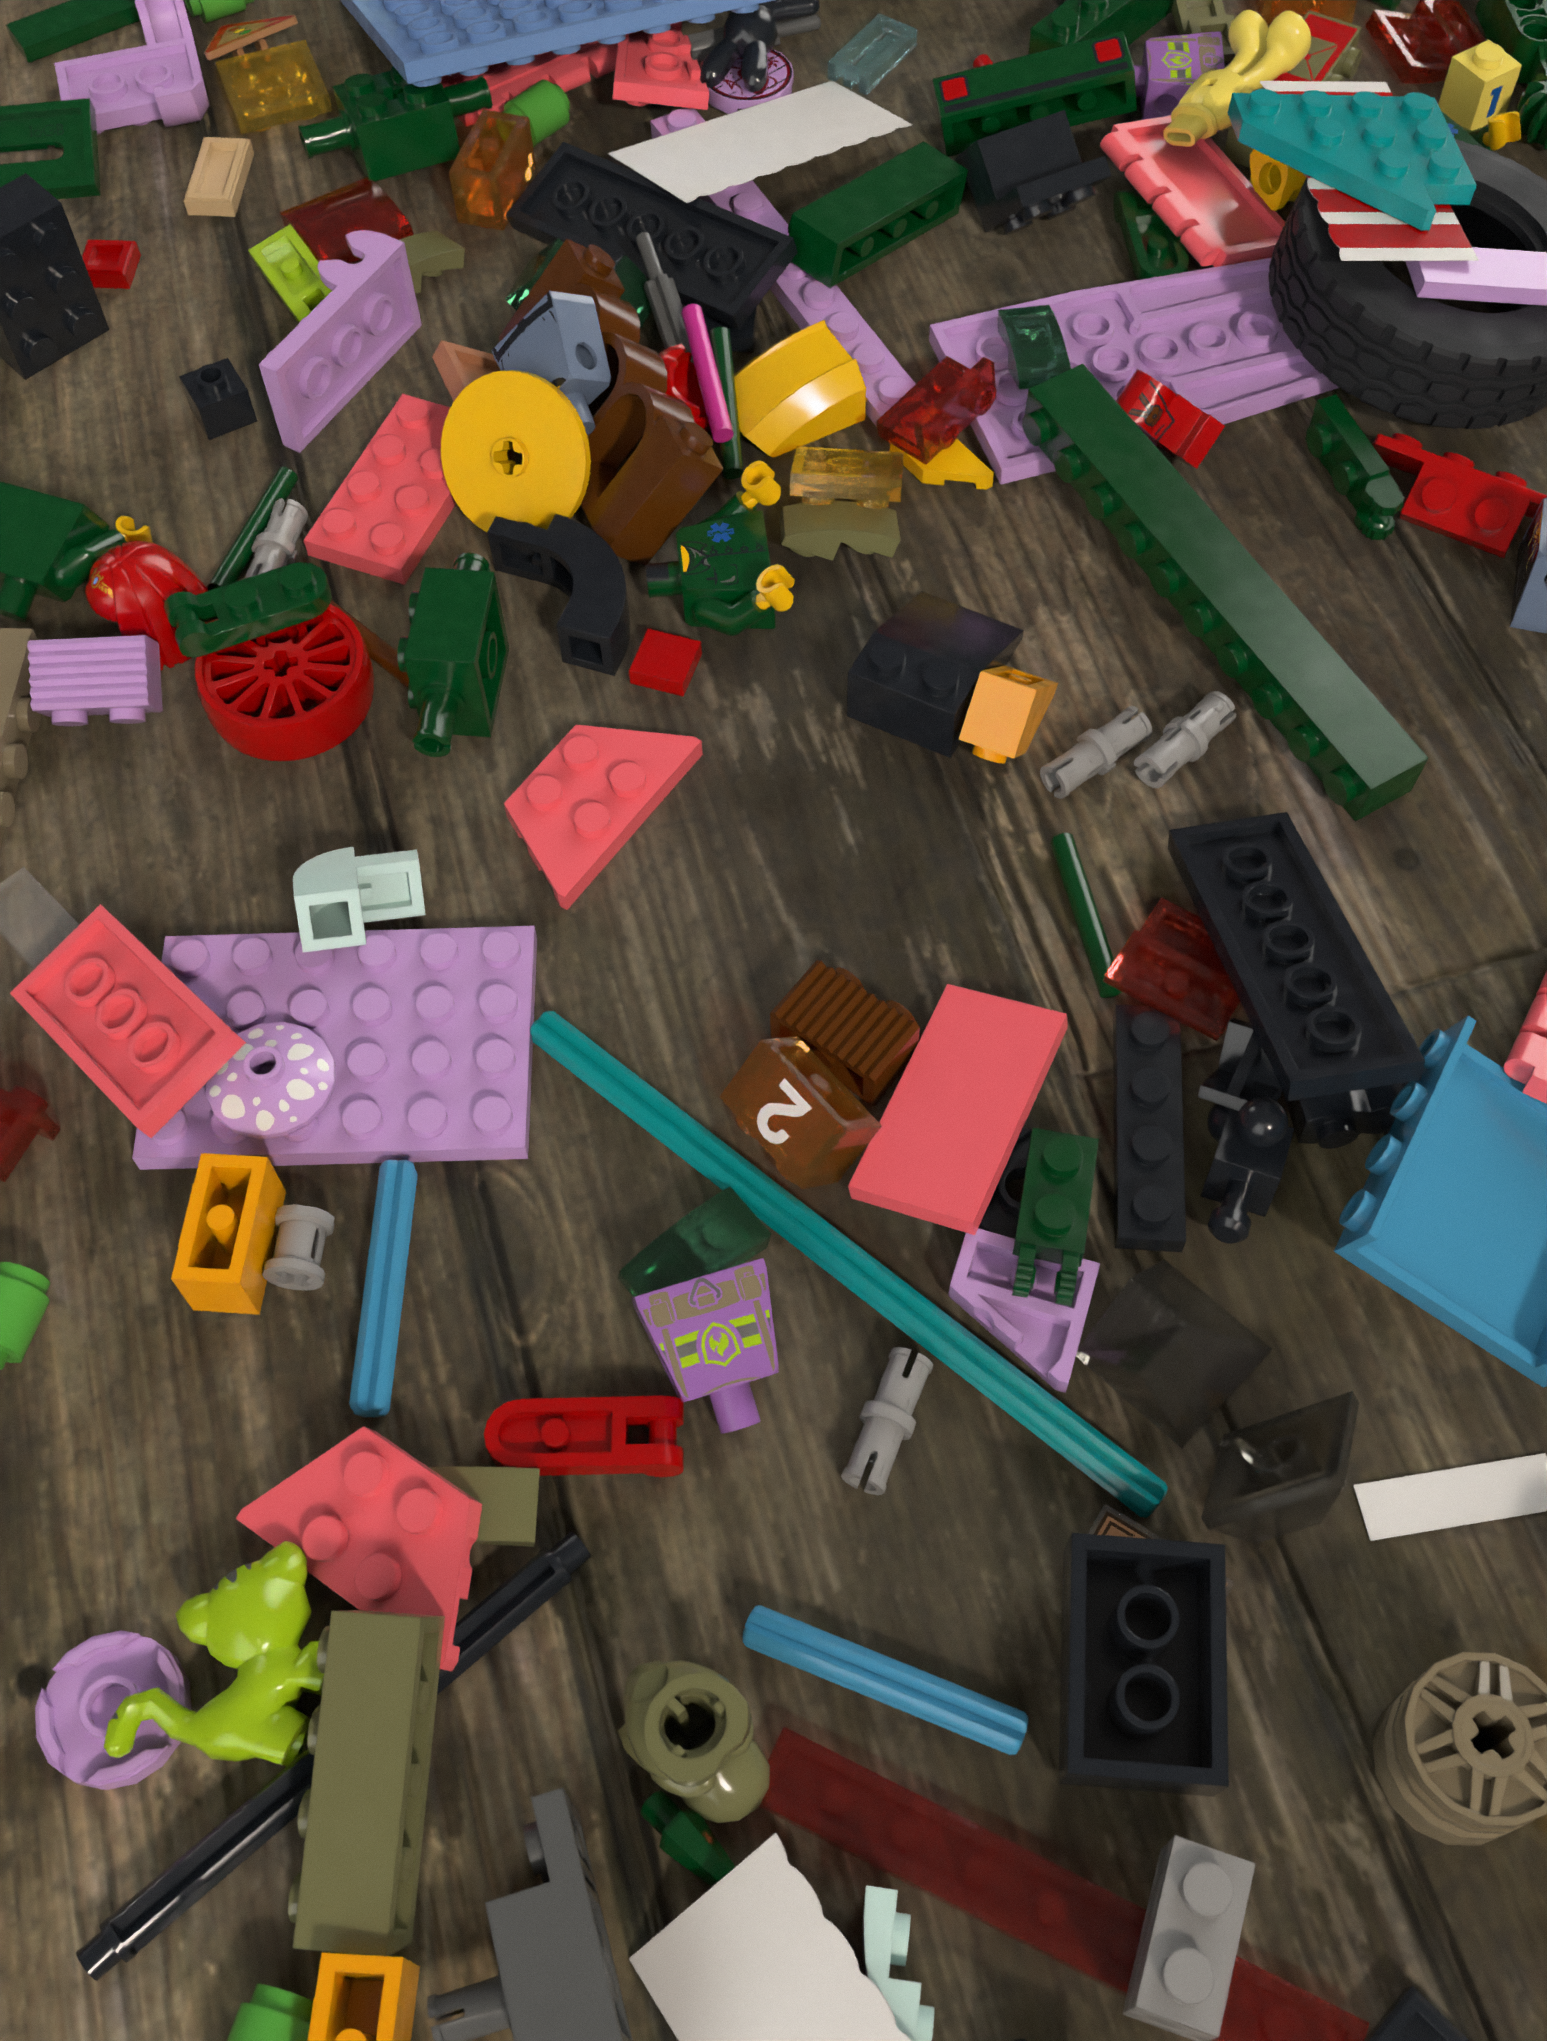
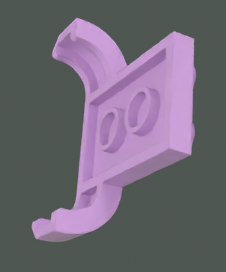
M134 0L147 45L54 63L61 101L90 98L96 110L97 134L108 129L128 125L142 126L159 119L163 120L165 127L202 120L209 107V101L183 0Z

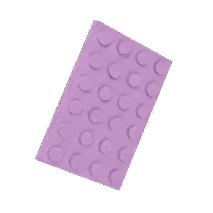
M535 926L365 931L367 945L304 953L302 951L300 932L165 936L161 962L236 1034L257 1024L287 1022L308 1028L324 1040L335 1061L336 1086L326 1108L309 1125L284 1137L255 1139L236 1134L217 1120L206 1098L205 1084L152 1138L137 1128L132 1159L140 1170L198 1168L201 1153L268 1157L272 1166L383 1163L389 1159L397 1161L408 1160L410 1162L528 1159L533 1054L530 1028L534 1022L537 958ZM275 1064L261 1068L256 1074L269 1073L275 1067Z

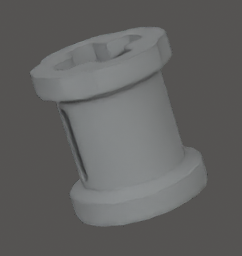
M298 1204L284 1205L277 1208L275 1225L279 1228L273 1258L264 1264L262 1272L264 1279L271 1284L291 1290L307 1291L322 1287L325 1272L320 1267L325 1239L333 1233L334 1216L317 1207Z

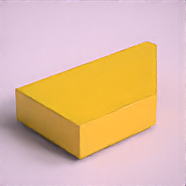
M933 416L890 438V453L921 483L944 485L945 480L972 482L976 485V489L983 490L993 486L994 472Z

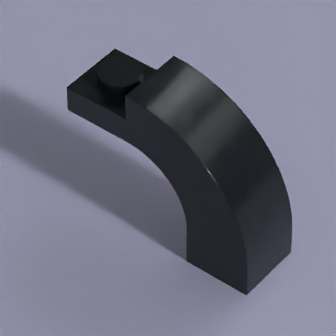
M555 514L548 529L496 516L487 531L495 571L554 586L570 597L556 624L562 662L615 676L628 648L631 624L625 575L613 549L592 529L559 514Z

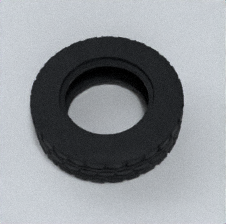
M1455 139L1477 184L1470 205H1450L1471 246L1476 248L1547 252V181L1517 162L1500 156L1499 153ZM1308 178L1305 179L1273 250L1269 265L1270 271L1268 273L1269 292L1272 297L1271 301L1279 323L1283 325L1284 332L1295 348L1300 350L1302 356L1320 374L1323 373L1329 381L1349 395H1354L1360 401L1383 412H1389L1399 418L1419 424H1430V426L1465 428L1466 430L1491 428L1495 425L1499 427L1523 420L1524 417L1527 418L1547 406V306L1500 303L1504 309L1503 313H1482L1462 310L1437 302L1431 298H1418L1415 290L1393 275L1381 261H1341L1339 256L1340 248L1332 241L1328 232L1329 224L1321 217L1318 210V200L1310 193L1307 186Z

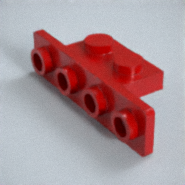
M1393 433L1391 438L1377 434L1373 442V447L1386 465L1418 476L1401 510V520L1502 558L1505 557L1524 516L1533 519L1542 499L1547 498V495L1526 488L1527 482L1517 475L1504 471H1497L1495 475H1491L1474 468L1475 464L1467 457L1453 452H1445L1443 456L1422 449L1423 445L1421 442L1405 434Z

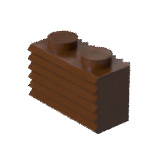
M816 960L770 1012L771 1039L872 1106L877 1104L879 1098L885 1094L895 1079L906 1069L919 1042L920 1026L907 1008L896 1001L887 1000L885 1002L884 1000H878L873 993L866 992L860 980L853 973L841 967L835 969L826 967L822 960Z

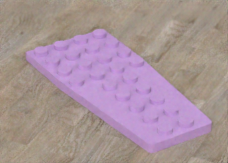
M1271 258L1077 290L931 324L929 342L1000 485L1056 471L1050 459L1039 446L1032 445L1024 433L1022 420L1025 414L1028 390L1081 364L1087 367L1115 401L1136 369L1155 378L1174 393L1181 395L1223 425L1339 388L1329 381L1323 373L1320 374L1302 356L1300 350L1295 348L1284 332L1282 323H1279L1269 292L1268 273L1270 271Z

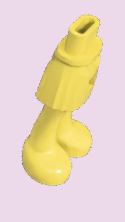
M1243 10L1231 22L1228 35L1230 46L1235 54L1234 59L1224 69L1211 70L1200 75L1190 86L1179 104L1171 112L1172 122L1163 131L1165 140L1171 145L1190 147L1199 139H1206L1215 135L1217 130L1223 131L1232 126L1227 113L1232 93H1251L1254 90L1261 89L1263 86L1260 81H1273L1281 74L1295 68L1307 55L1311 46V33L1304 19L1297 13L1286 10L1281 12L1268 27L1265 20L1255 11Z

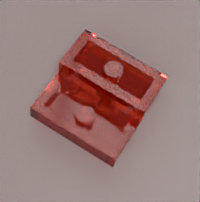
M1419 0L1412 14L1374 9L1365 25V28L1402 83L1422 84L1445 81L1452 56L1486 41L1460 2L1454 0Z
M367 177L280 212L284 226L286 227L290 224L318 262L320 260H342L346 263H351L360 259L353 255L346 241L345 235L353 231L367 230L379 232L397 240L414 235L410 223L393 200L380 186Z
M1162 897L1140 931L1136 929L1133 931L1104 975L1103 982L1215 1041H1218L1224 1034L1229 1021L1235 1018L1243 1007L1201 918Z

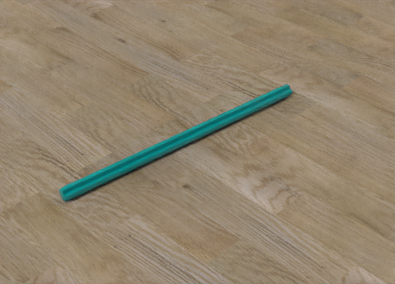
M545 1011L538 1020L533 1022L530 1028L533 1043L1138 1516L1147 1518L1160 1505L1168 1490L1166 1483L568 1021L554 1011Z

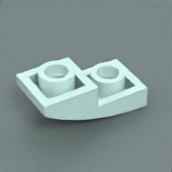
M866 1885L862 1924L865 1976L884 1995L894 2014L896 2026L901 2032L905 2033L912 2041H932L934 2007L919 2005L921 1983L889 1978L890 1964L906 1966L911 1914L896 1912L898 1890Z

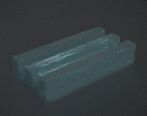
M878 14L828 61V79L836 82L842 76L844 86L852 88L856 83H859V92L867 95L917 46V29ZM886 32H888V34L879 42L878 40H880L886 34ZM867 52V54L855 66H853Z

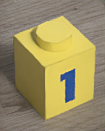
M1490 40L1452 56L1438 103L1441 111L1458 125L1472 131L1487 125L1489 118L1507 112L1522 64L1507 54L1501 46L1494 44Z

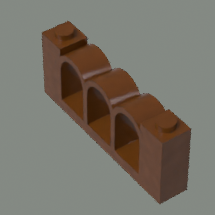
M566 239L498 338L501 341L549 291L590 296L593 298L610 369L611 381L610 385L588 405L592 417L595 415L593 420L596 427L587 436L590 447L591 466L589 482L581 506L594 532L610 545L617 557L645 565L649 563L722 472L723 467L711 447L713 445L712 438L702 427L695 424L691 409L682 400L665 394L667 390V370L664 360L655 350L639 344V317L636 309L629 302L620 299L625 289L613 269L615 267L614 260L608 253L596 245H589L586 248ZM643 435L636 450L618 472L617 468Z

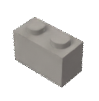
M1176 1835L1160 1850L1123 2015L1194 2041H1210L1219 2037L1256 1863Z

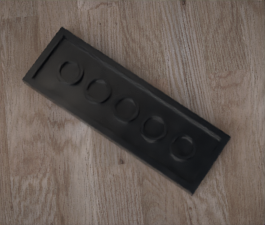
M565 142L560 145L506 213V217L513 229L560 249L566 239L586 248L589 245L600 247L614 260L615 267L613 269L618 276L643 287L645 282L649 281L636 243V237L641 232L649 233L663 274H667L668 278H673L681 304L685 306L698 304L701 306L703 314L737 329L741 328L798 253L793 237L699 198L686 203L641 174Z
M1287 812L1169 830V853L1287 1101L1421 1080L1425 1059Z

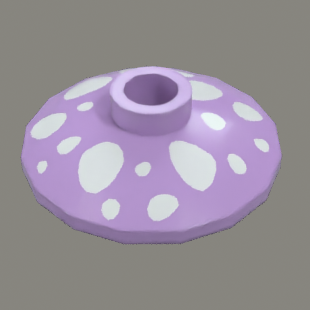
M287 1022L257 1024L238 1033L246 1043L206 1083V1098L217 1120L234 1133L255 1139L284 1137L309 1125L326 1108L336 1086L335 1061L324 1040L306 1027ZM275 1064V1067L269 1073L256 1074L261 1068Z

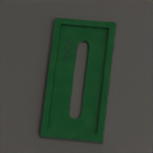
M90 98L0 106V153L48 149V145H55L56 148L64 149L63 155L57 159L0 164V187L26 173L57 200L101 196L96 110Z

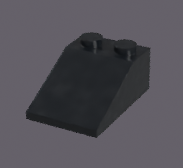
M922 591L873 632L849 669L847 717L951 758L961 742L959 736L980 671L1007 665L1023 638L1024 630Z

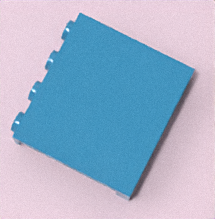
M1467 1016L1444 1032L1440 1029H1435L1420 1045L1419 1050L1425 1059L1421 1080L1409 1082L1395 1098L1390 1109V1114L1395 1117V1121L1389 1133L1376 1143L1366 1159L1365 1168L1370 1171V1174L1363 1189L1357 1191L1351 1197L1340 1215L1339 1223L1345 1228L1334 1252L1544 1388L1547 1387V1104L1522 1093L1525 1084L1510 1078L1505 1073L1503 1067L1466 1044L1476 1024V1020Z

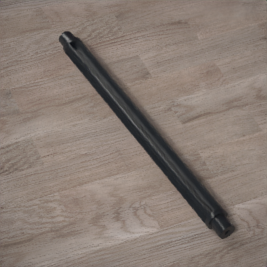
M572 1531L550 1550L546 1546L542 1548L536 1556L456 1623L453 1645L460 1647L459 1660L452 1672L440 1669L437 1695L560 1589L567 1586L572 1581L570 1575L592 1557L585 1545ZM309 1749L303 1752L114 1914L99 1924L101 1931L76 1951V1956L85 1971L95 1981H98L121 1960L129 1962L142 1948L299 1814L300 1804L305 1792L311 1788L315 1755H312Z

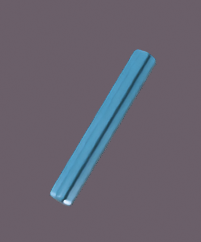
M389 1159L384 1161L379 1169L349 1405L354 1414L362 1417H383L390 1410L418 1177L414 1164L408 1160L397 1161Z
M762 1605L755 1606L747 1618L742 1633L743 1644L747 1648L1008 1755L1016 1754L1021 1748L1029 1722V1717L1024 1711Z

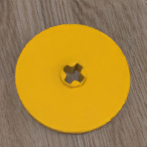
M505 370L483 375L471 382L460 392L450 407L444 422L441 437V461L446 483L456 504L477 527L487 533L497 516L548 529L555 514L572 518L585 496L590 477L591 458L589 441L577 410L565 394L554 384L536 374L519 370ZM513 449L517 453H522V464L516 465V462L508 460V450Z

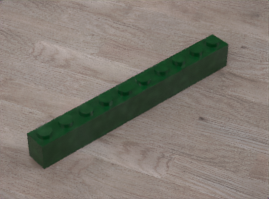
M1084 364L1078 365L1029 388L1025 414L1022 420V427L1029 442L1034 446H1039L1054 464L1061 480L1071 484L1085 501L1090 514L1096 520H1101L1114 535L1122 552L1128 558L1134 559L1147 574L1154 590L1161 597L1167 598L1179 612L1189 632L1195 637L1201 638L1217 657L1222 671L1227 676L1234 678L1250 696L1259 715L1264 719L1270 720L1287 740L1292 754L1298 760L1305 762L1323 783L1329 798L1337 805H1342L1356 822L1412 791L1428 760L1426 754Z

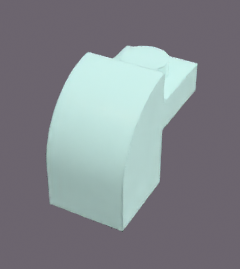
M354 847L337 849L306 861L295 871L293 876L294 900L303 953L367 945L364 928L365 922L426 915L417 849L357 857L354 854Z

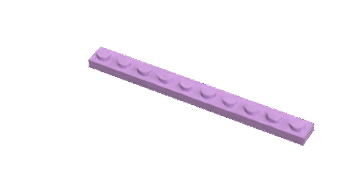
M677 109L668 115L651 120V135L654 139L703 123L705 120L696 109ZM753 180L744 184L729 186L715 194L698 197L789 236L788 224ZM790 262L770 288L771 292L800 329L825 320L827 328L852 359L857 360L866 386L865 413L882 435H889L928 418L930 415V401L838 286L835 285L832 288H828Z

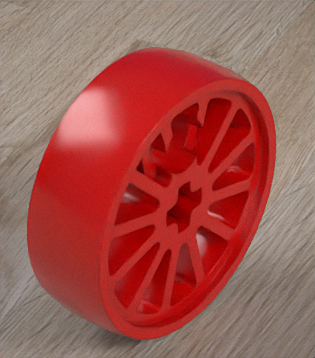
M332 604L321 615L311 620L196 657L195 661L196 689L213 728L234 749L262 760L294 761L316 756L334 748L352 735L361 725L369 712L373 700L374 671L365 640L354 622L343 611ZM324 686H334L339 688L333 692L325 688ZM234 700L231 704H226V702ZM314 702L319 704L317 707L309 711H306L314 704ZM263 705L262 712L259 717L251 716ZM279 714L293 715L290 717L278 718Z

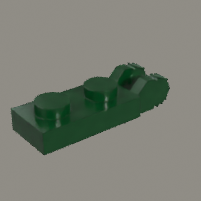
M1335 394L1319 399L1316 402L1310 425L1306 431L1305 440L1308 449L1314 457L1320 459L1330 473L1337 492L1345 495L1357 511L1354 523L1358 529L1362 530L1361 534H1364L1365 538H1370L1371 541H1384L1389 534L1393 533L1395 527L1393 517L1402 509L1404 503L1403 492L1398 491L1399 486L1389 474L1390 469L1338 396Z
M1032 1127L1012 1254L1017 1255L1012 1290L1013 1296L1028 1297L1029 1291L1033 1289L1036 1275L1034 1260L1039 1259L1060 1263L1054 1283L1055 1303L1071 1306L1078 1267H1081L1085 1252L1099 1139Z

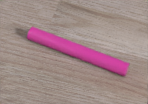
M689 304L682 309L681 314L712 438L715 442L724 443L732 439L734 435L702 308L698 304Z

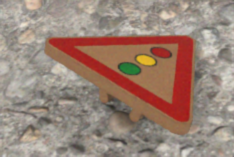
M296 15L223 25L218 28L204 52L206 59L212 60L232 52L236 63L239 66L248 68L250 63L242 47L253 44V42L257 55L261 58L269 59L270 50L265 37L297 24Z

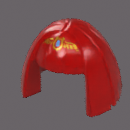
M147 541L126 542L111 548L101 555L91 568L89 581L85 588L86 598L95 614L112 622H117L121 636L146 635L158 642L161 670H163L164 665L173 668L175 664H183L193 658L187 657L180 652L175 639L177 628L169 623L164 610V603L170 595L184 591L197 595L209 591L196 572L168 549Z

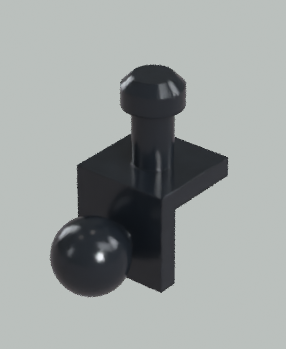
M1232 1018L1228 1023L1218 1069L1200 1086L1198 1095L1199 1098L1216 1103L1209 1111L1207 1126L1211 1136L1217 1142H1219L1229 1108L1239 1111L1247 1101L1257 1097H1267L1277 1101L1283 1091L1251 1023Z
M1253 1098L1247 1101L1239 1111L1229 1108L1215 1156L1201 1192V1197L1221 1203L1220 1207L1215 1208L1211 1212L1208 1222L1210 1233L1221 1242L1233 1244L1246 1240L1251 1227V1219L1247 1212L1265 1217L1280 1183L1294 1128L1288 1127V1116L1282 1105L1271 1098Z

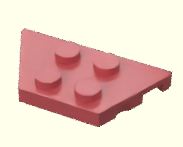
M575 725L504 802L509 822L518 837L525 841L531 859L539 871L542 870L553 888L555 899L560 907L565 910L570 908L703 755L702 741L693 736Z
M363 1426L241 1509L236 1517L239 1522L273 1547L278 1546L284 1541L295 1543L303 1550L307 1558L308 1573L357 1609L445 1616L440 1669L453 1671L458 1663L460 1647L453 1645L459 1600H468L472 1576L469 1555L478 1537L482 1503L378 1432Z

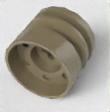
M1462 1652L1434 1663L1417 1680L1401 1691L1381 1713L1372 1742L1375 1774L1390 1806L1416 1831L1446 1845L1480 1846L1507 1835L1547 1814V1685L1528 1667L1496 1653ZM1483 1731L1490 1738L1493 1745L1487 1751L1480 1754L1474 1748L1471 1739Z

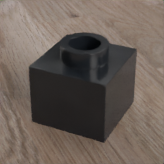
M228 358L213 364L204 365L197 370L179 376L190 409L209 440L257 422L248 390Z

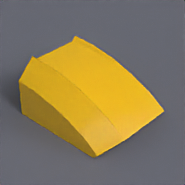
M825 320L801 329L775 343L734 374L739 429L748 440L773 458L865 420L866 386L857 360L852 359L827 328Z

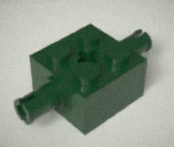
M392 66L390 71L376 75L366 73L355 74L348 77L343 84L332 86L339 116L305 126L300 125L298 126V131L308 159L349 147L367 179L372 183L460 158L462 155L454 117L482 109H491L492 98L483 75L478 76L476 79L443 87L441 83L419 87L413 85V83L407 84L399 72Z
M468 552L457 555L454 560V569L425 567L420 590L412 591L409 599V621L411 624L409 635L401 636L398 644V667L401 672H407L409 679V707L417 709L419 716L417 730L413 736L414 748L426 756L443 757L447 755L451 750L452 735L491 737L509 653V643L495 573L490 571L489 562L484 557L475 553Z

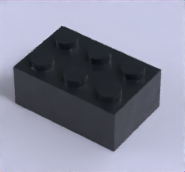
M25 173L0 187V358L26 380L110 329L62 203Z
M1083 1533L1071 1534L1063 1551L1058 1784L1214 1797L1229 1787L1225 1544Z

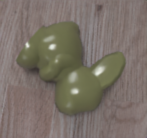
M657 1660L635 1667L627 1676L624 1690L625 1724L617 1731L626 1752L651 1774L656 1784L668 1792L681 1796L688 1807L707 1820L717 1823L739 1821L759 1808L769 1788L770 1765L761 1748L752 1739L754 1726L749 1704L735 1686L712 1669L688 1661L661 1662Z

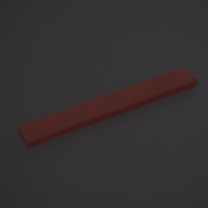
M783 1727L768 1759L770 1765L769 1788L759 1806L760 1808L1122 1996H1127L1145 1919V1909ZM1236 1956L1220 2034L1218 2038L1210 2041H1364L1370 2023Z

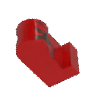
M1136 369L1116 400L1151 441L1170 456L1195 469L1198 468L1225 427L1214 417L1201 411L1184 397L1174 393L1164 384Z

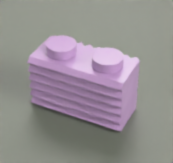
M148 636L28 641V660L30 663L28 670L31 675L29 679L31 685L29 693L32 698L30 705L32 711L51 717L52 725L84 726L88 725V716L109 714V720L112 723L146 722L145 713L163 712L159 643Z

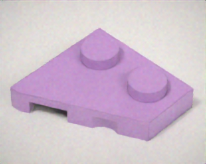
M979 1228L975 1235L966 1233L950 1283L948 1296L1052 1388L1066 1393L1100 1263L1087 1259L1082 1260L1081 1267H1078L1075 1292L1071 1306L1055 1303L1056 1296L1053 1291L1060 1263L1039 1259L1034 1260L1036 1275L1033 1289L1029 1291L1028 1297L1013 1296L1012 1290L1017 1255H1012L1015 1239Z

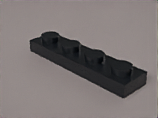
M1116 1004L1113 1015L1115 1248L1182 1253L1186 1243L1180 1008Z

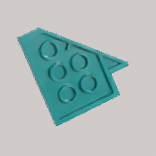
M1257 89L1251 93H1232L1227 113L1238 142L1415 228L1430 230L1436 213L1434 204L1470 205L1477 184L1435 97L1418 92L1408 93L1404 97L1379 96L1368 91L1357 92L1354 95H1329L1318 90H1309L1303 94H1278L1268 89Z

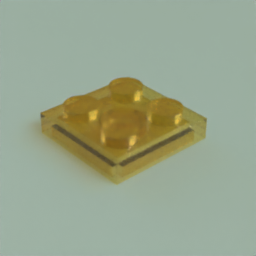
M306 40L215 62L219 78L241 134L252 131H266L276 125L299 119L309 120L319 114L333 111L329 93Z
M797 446L790 473L789 496H802V502L810 505H830L834 503L835 498L857 499L856 504L865 508H886L889 506V501L901 502L904 452Z

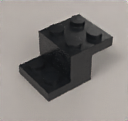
M1065 110L979 139L953 159L968 169L965 183L967 189H971L985 233L1003 227L1005 235H1009L1032 225V220L1047 215L1048 220L1064 215L1076 209V204L1096 196L1095 186L1112 176L1106 156L1085 163L1081 162Z

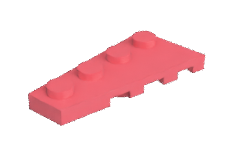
M682 22L671 24V28L663 33L648 34L638 31L626 34V39L618 43L613 99L624 100L634 106H645L650 103L708 110L709 90L706 83H701V69L698 61L693 60L691 57V43L688 35H683L681 31Z

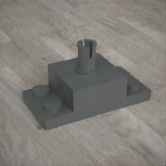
M563 1788L531 1797L536 1821L523 1825V1832L534 1875H541L543 1884L485 1902L498 1962V1976L440 1995L436 1993L428 1996L427 2009L430 2019L435 2017V2021L438 2022L465 2013L463 2017L432 2026L434 2041H471L510 2028L514 2041H633L580 1815Z

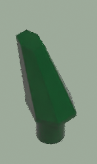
M662 1790L654 1792L645 1801L640 1814L662 1835L659 1847L674 1860L711 1887L735 1868V1865L703 1817L693 1809L681 1810Z

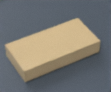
M203 138L184 198L188 215L236 216L254 156L250 139Z

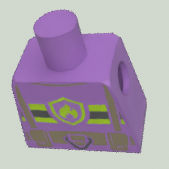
M1221 32L1150 38L1145 42L1142 65H1133L1135 69L1136 97H1140L1142 120L1171 115L1172 110L1179 104L1186 91L1200 75L1211 70L1225 68Z
M764 1258L631 1298L634 1309L678 1398L682 1402L709 1395L720 1434L736 1431L761 1422L749 1382L779 1372L768 1275Z

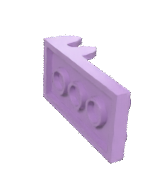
M367 230L353 231L345 235L353 255L363 260L356 264H349L342 260H320L317 266L320 279L332 291L259 364L283 446L300 453L422 326L405 244L400 240L379 232Z

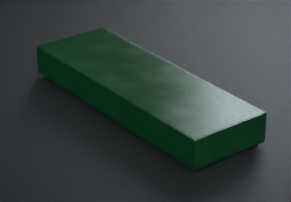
M69 0L6 24L11 40L27 62L31 63L138 22L140 17L134 0Z

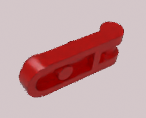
M673 1396L529 1398L512 1400L496 1408L487 1420L484 1431L485 1445L497 1467L539 1468V1476L645 1474L652 1477H673L682 1474L684 1471V1449L677 1445V1428L684 1424V1402L680 1398ZM628 1426L648 1427L649 1444H628Z

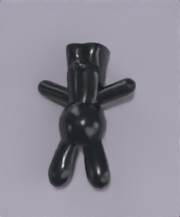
M774 0L760 3L759 9L750 13L726 11L729 12L723 29V40L711 50L700 64L701 83H706L708 88L717 86L725 79L737 58L741 57L743 58L741 75L745 87L750 92L761 90L768 77L767 54L771 52L778 36L777 22L816 14L820 8L819 0Z

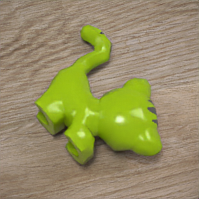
M284 1541L270 1550L259 1561L242 1565L229 1572L215 1584L209 1593L196 1595L183 1603L175 1613L180 1631L191 1642L207 1646L210 1655L224 1665L238 1669L237 1678L227 1689L211 1699L197 1713L182 1706L159 1687L126 1696L108 1721L103 1748L110 1757L120 1758L129 1754L134 1746L136 1731L141 1721L151 1719L170 1738L195 1746L211 1759L238 1762L260 1758L287 1767L301 1755L308 1741L310 1718L297 1711L295 1707L302 1693L322 1695L324 1673L319 1671L317 1665L319 1641L310 1642L302 1651L298 1647V1642L311 1617V1608L304 1588L308 1576L307 1558L300 1547L293 1542Z

